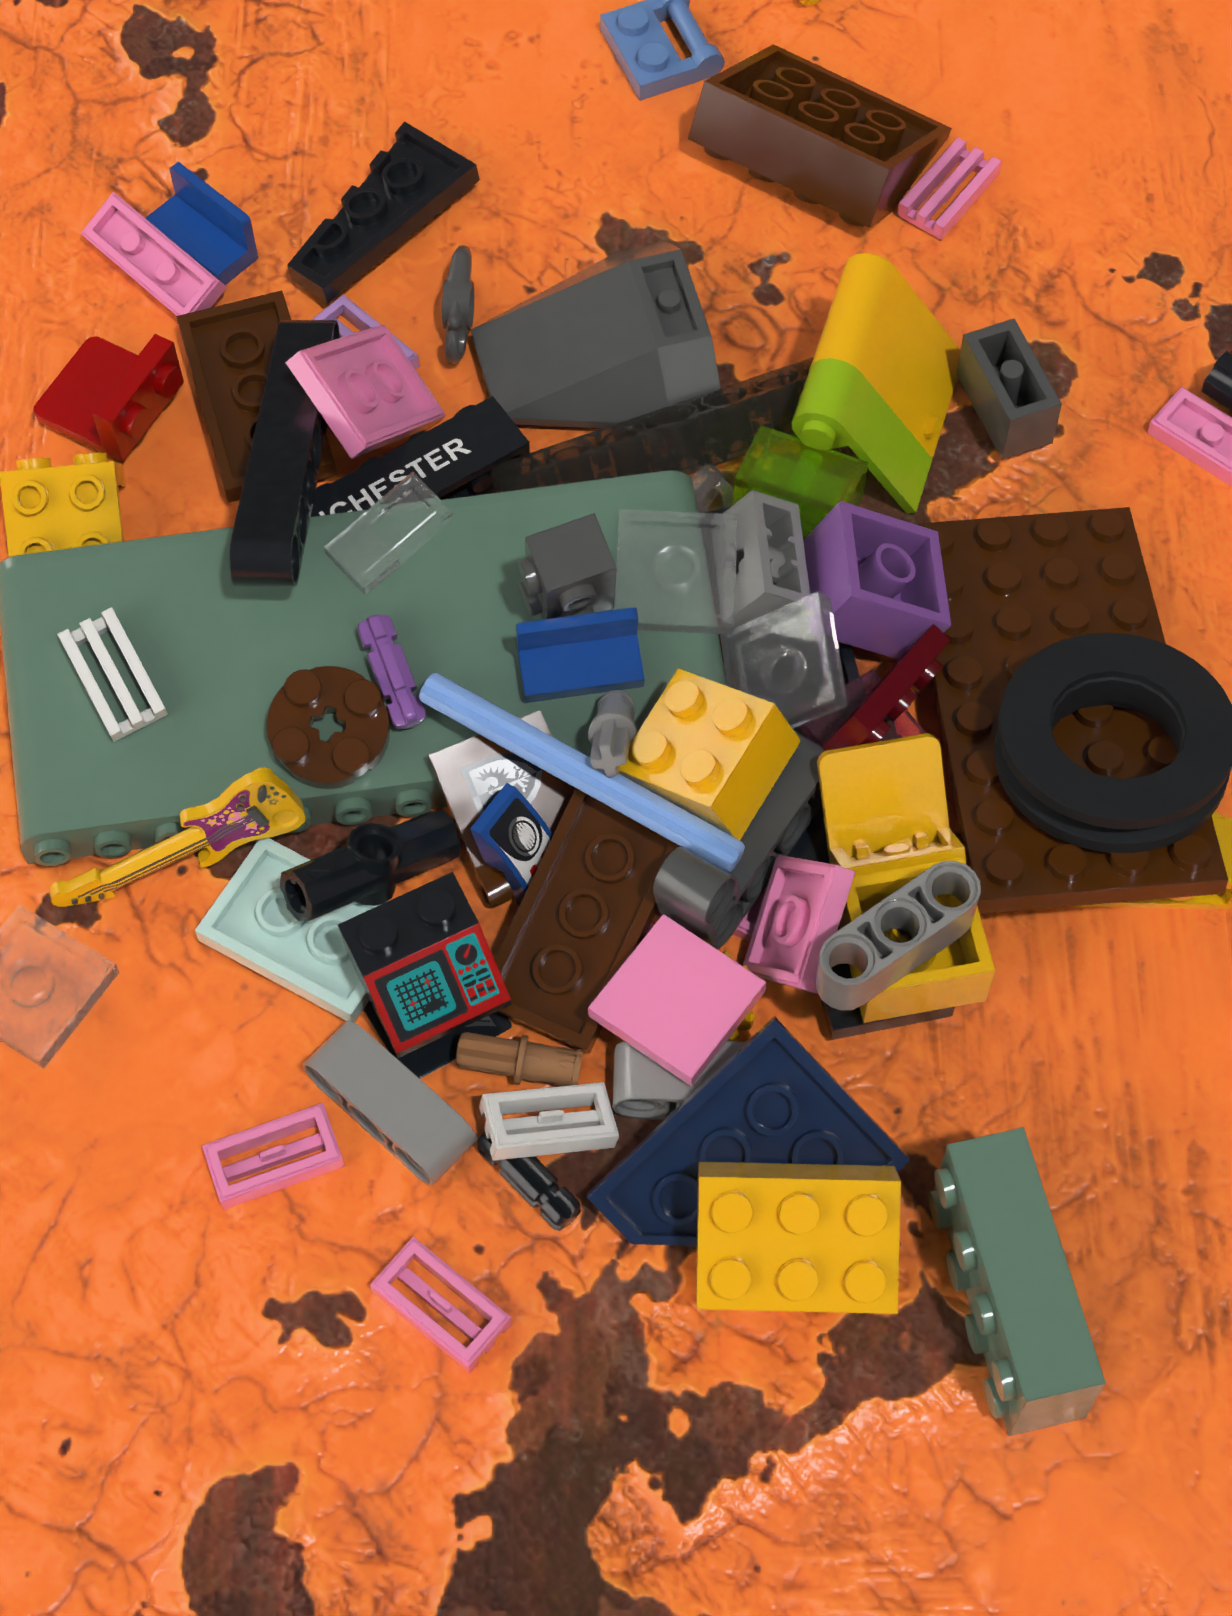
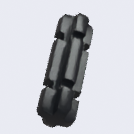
M485 1132L477 1140L479 1152L492 1166L499 1164L501 1169L499 1173L533 1208L541 1207L542 1213L540 1215L553 1229L563 1230L577 1218L581 1212L579 1200L566 1187L558 1188V1179L536 1156L492 1161L490 1153L491 1138L487 1139Z

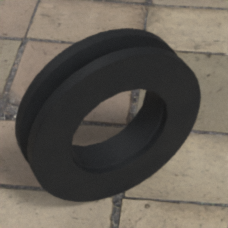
M1094 633L1068 638L1056 642L1030 657L1015 672L1005 689L1000 706L994 747L995 765L999 780L1012 803L1026 818L1043 831L1062 841L1090 850L1112 853H1135L1165 847L1189 836L1199 829L1212 816L1224 796L1232 768V704L1218 681L1203 666L1185 653L1169 645L1141 636L1120 633ZM1111 705L1133 709L1156 721L1172 738L1177 756L1170 765L1149 776L1119 779L1097 775L1069 759L1056 744L1052 729L1060 719L1081 708Z

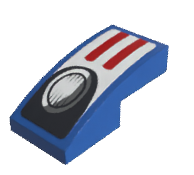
M506 783L470 830L484 862L504 872L508 884L512 888L516 903L520 906L553 834L516 787Z

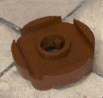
M321 666L310 670L295 671L286 679L285 685L277 692L270 705L267 717V734L277 760L293 778L311 787L336 789L354 783L355 778L362 776L369 768L372 771L381 762L389 743L390 722L380 691L372 681L366 680L361 674L347 668ZM325 714H336L337 721L346 724L344 732H334L331 736V741L320 740L319 730L312 727L315 720L323 719Z

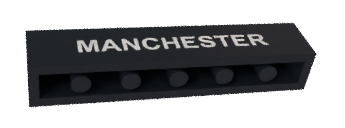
M491 396L477 405H469L462 408L453 418L429 431H421L414 434L405 444L383 456L366 460L357 470L337 481L318 486L315 490L311 517L498 493L531 475L530 441L527 440L494 396Z

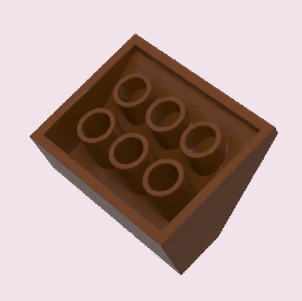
M773 44L704 81L688 140L703 146L704 151L711 157L720 160H732L748 168L749 173L759 180L777 182L793 190L794 195L804 202L822 204L838 212L840 218L851 225L867 226L870 228L894 210L949 138L952 128Z

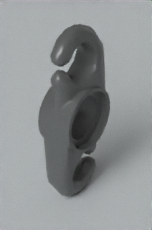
M465 245L458 246L453 253L448 279H445L443 287L442 324L443 329H445V358L448 364L451 365L459 364L465 354L469 330H472L474 318V282L471 281L472 255L469 247Z

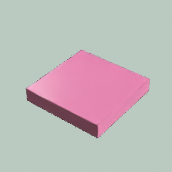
M778 855L772 869L743 966L747 965L750 972L761 979L818 994L816 990V973L819 953L823 943L838 930L856 871L839 865Z
M663 914L588 1007V1016L692 1087L764 994L766 982Z

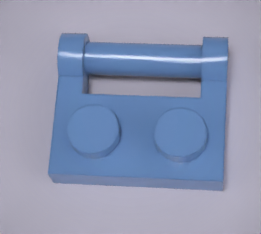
M645 0L600 15V30L640 101L711 78L724 67L725 61L719 49L715 45L709 44L689 9L690 0ZM672 19L691 52V57L683 60L680 59L660 22Z

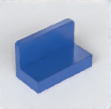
M177 162L169 168L175 195L148 215L146 219L226 285L258 259L251 219L245 212L180 162Z
M637 608L617 609L516 624L517 652L525 703L644 687L645 678L637 635L639 622Z

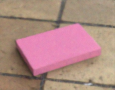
M384 324L298 351L285 362L351 459L430 428L446 416L431 391Z

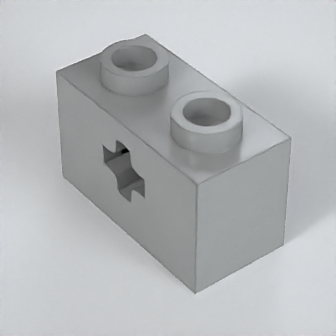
M752 490L710 523L722 625L770 637L812 606L798 504Z

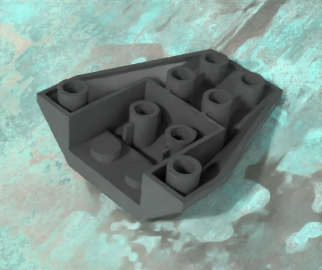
M668 242L614 253L471 330L472 341L489 397L494 396L516 425L672 432L725 420V408L712 336L682 249Z

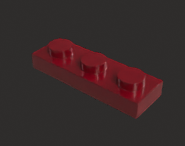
M933 624L899 658L822 748L827 751L880 741L891 728L883 720L885 716L894 722L917 698V695L909 688L913 686L919 692L939 672L943 665L935 658L951 639Z

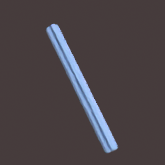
M432 673L422 686L419 693L421 702L677 845L687 848L721 869L731 872L742 858L745 845L740 840L621 774L608 777L604 769H593L590 757L444 676Z

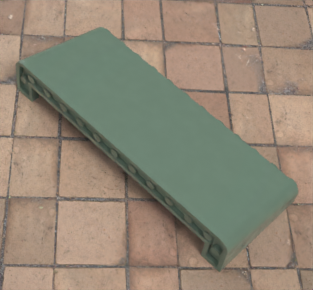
M660 471L310 517L297 586H234L230 571V543L234 527L30 553L4 559L0 562V632L20 845L27 864L38 863L44 866H57L68 862L71 858L93 855L116 858L128 854L131 850L148 848L190 828L181 826L179 814L182 810L209 803L218 798L233 782L243 775L262 767L273 770L274 774L285 781L303 803L306 816L305 823L289 833L305 831L311 825L333 822L356 825L368 821L371 817L399 814L406 817H414L427 813L431 809L448 807L428 755L479 734L425 703L423 705L427 713L426 719L415 727L396 729L389 717L390 738L381 762L372 771L369 768L362 776L355 778L354 783L342 788L321 789L297 781L277 760L268 739L267 717L270 705L277 692L285 685L286 679L295 671L310 670L321 666L343 667L361 674L366 680L372 681L378 687L367 658V654L372 651L370 648L364 649L357 631L359 623L376 614L388 615L392 620L398 636L396 640H393L394 645L401 644L417 689L412 691L414 696L419 695L426 679L432 673H438L518 718L541 710L552 737L590 757L592 745L588 738V729L591 721L597 716L599 699L606 692L525 703L517 652L516 624L542 620L540 614L532 617L529 615L519 587V583L523 582L518 562L526 559L525 537L593 513L597 517L617 567L614 609L611 610L637 608L639 619L637 635L645 678L644 687L621 690L628 693L634 699L635 703L632 708L636 707V714L633 721L637 727V732L678 668L727 686L692 478L680 471ZM111 607L168 713L167 716L113 742L57 635L66 629L72 632L80 628L79 623L90 618L91 621L102 617L101 612ZM111 631L100 635L139 712L150 708ZM89 641L79 645L78 648L117 723L119 724L129 719ZM389 699L383 700L385 707L387 704H391ZM325 714L323 719H316L312 727L319 730L320 740L331 741L333 733L344 732L346 724L338 722L336 714Z

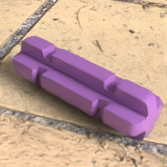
M376 614L368 617L358 624L357 631L364 649L370 648L372 651L367 654V658L383 700L389 699L391 704H387L386 709L392 725L396 729L415 727L426 719L427 713L423 702L419 699V695L414 696L412 691L417 689L401 644L394 645L393 640H396L398 636L392 620L388 615Z

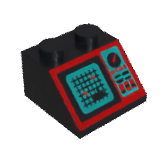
M453 872L338 924L347 954L398 1058L512 1005L510 995L482 928Z

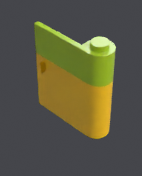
M859 253L851 256L845 263L792 420V429L801 442L813 450L826 451L849 446L906 514L917 512L958 378L956 373L960 348L889 260L871 253Z

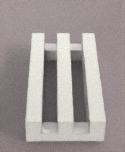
M111 607L101 612L102 617L91 621L89 618L79 623L80 628L72 632L66 629L57 635L113 742L167 716L168 713ZM111 631L150 705V708L139 712L100 638V635ZM89 641L129 719L119 724L78 648L79 645Z
M604 1082L482 1094L479 1104L481 1117H486L484 1127L487 1139L491 1138L492 1141L490 1147L492 1161L615 1148L619 1138ZM594 1105L596 1110L564 1113L563 1110H555ZM542 1111L539 1113V1116L502 1118V1115Z

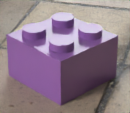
M840 501L803 540L812 602L810 610L813 635L899 659L933 624L943 633L951 626L938 531Z

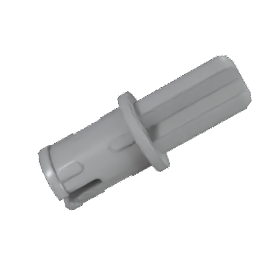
M612 690L600 697L597 704V716L591 721L588 729V738L592 745L590 755L592 768L604 769L608 777L618 775L620 765L627 763L629 746L637 734V727L633 721L636 714V707L632 708L635 703L634 699L628 693L621 690Z

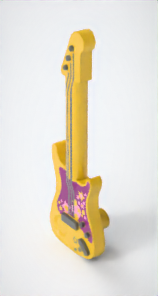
M266 767L255 769L233 782L218 798L205 805L182 810L179 814L181 826L190 828L101 871L98 868H93L68 881L54 882L50 886L51 903L58 907H67L114 898L115 890L198 850H201L198 852L200 866L202 868L209 867L222 860L238 846L250 841L271 838L298 829L305 823L306 816L303 803L287 783L274 774L273 770Z

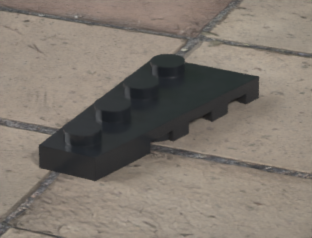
M404 121L395 132L396 142L388 152L380 150L369 164L371 173L360 187L352 185L341 198L343 208L334 219H324L287 264L292 281L328 304L480 180L477 165Z

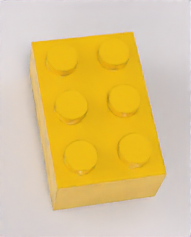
M699 1162L696 1265L697 1309L898 1314L901 1180L895 1166Z

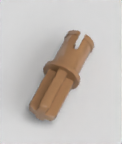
M465 1032L459 1038L456 1062L461 1068L514 1077V1084L520 1085L521 1080L554 1084L555 1086L578 1085L583 1050L530 1042L527 1035H522L521 1041Z

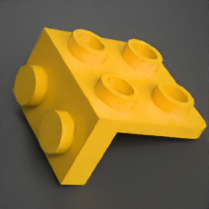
M87 453L73 455L74 465L52 467L51 458H32L17 460V470L0 471L9 557L123 542L124 536L118 487H126L123 464L115 461L108 462L107 453Z
M924 733L827 750L820 754L817 760L829 864L839 865L856 871L854 876L959 857H964L966 863L965 847L949 828L941 746L932 734Z

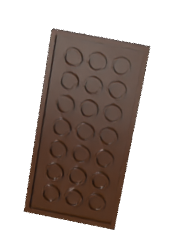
M1130 507L916 524L938 531L951 619V626L944 634L951 640L935 658L943 667L930 681L962 844L965 847L966 864L975 871L980 880L981 893L977 904L979 913L1224 894L1228 883V876L1212 816L1189 836L1158 849L1135 853H1112L1090 850L1062 841L1033 824L1012 803L999 780L996 770L994 747L1002 697L1012 676L1030 657L1056 642L1094 633L1130 634L1166 644ZM1111 705L1081 708L1060 719L1052 729L1056 744L1069 759L1097 775L1119 779L1149 776L1170 765L1177 756L1172 738L1156 721L1133 709Z

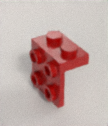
M154 334L139 355L103 338L97 336L88 338L34 405L33 411L36 419L48 427L124 462L184 383L174 342Z

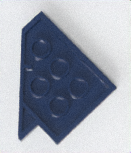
M774 1016L588 1192L587 1198L631 1244L697 1246L699 1162L895 1166L898 1173L910 1161V1158Z

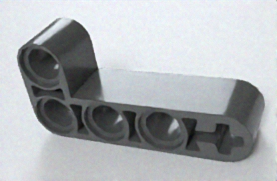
M797 732L795 733L801 740L800 744L740 840L745 845V849L737 866L731 872H727L681 846L677 847L666 858L655 878L653 894L660 915H666L716 949H720L728 941L767 886L776 857L778 855L787 856L822 807L817 760L825 750L822 748L823 746Z

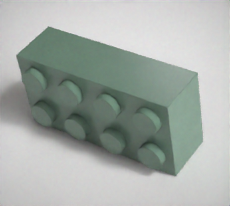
M1024 1127L947 1144L941 1167L934 1172V1191L928 1192L929 1207L937 1230L946 1228L953 1251L946 1254L948 1272L955 1291L965 1290L972 1314L965 1315L966 1332L974 1354L984 1353L991 1377L984 1379V1390L993 1418L1003 1417L1008 1436L1085 1419L1106 1382Z

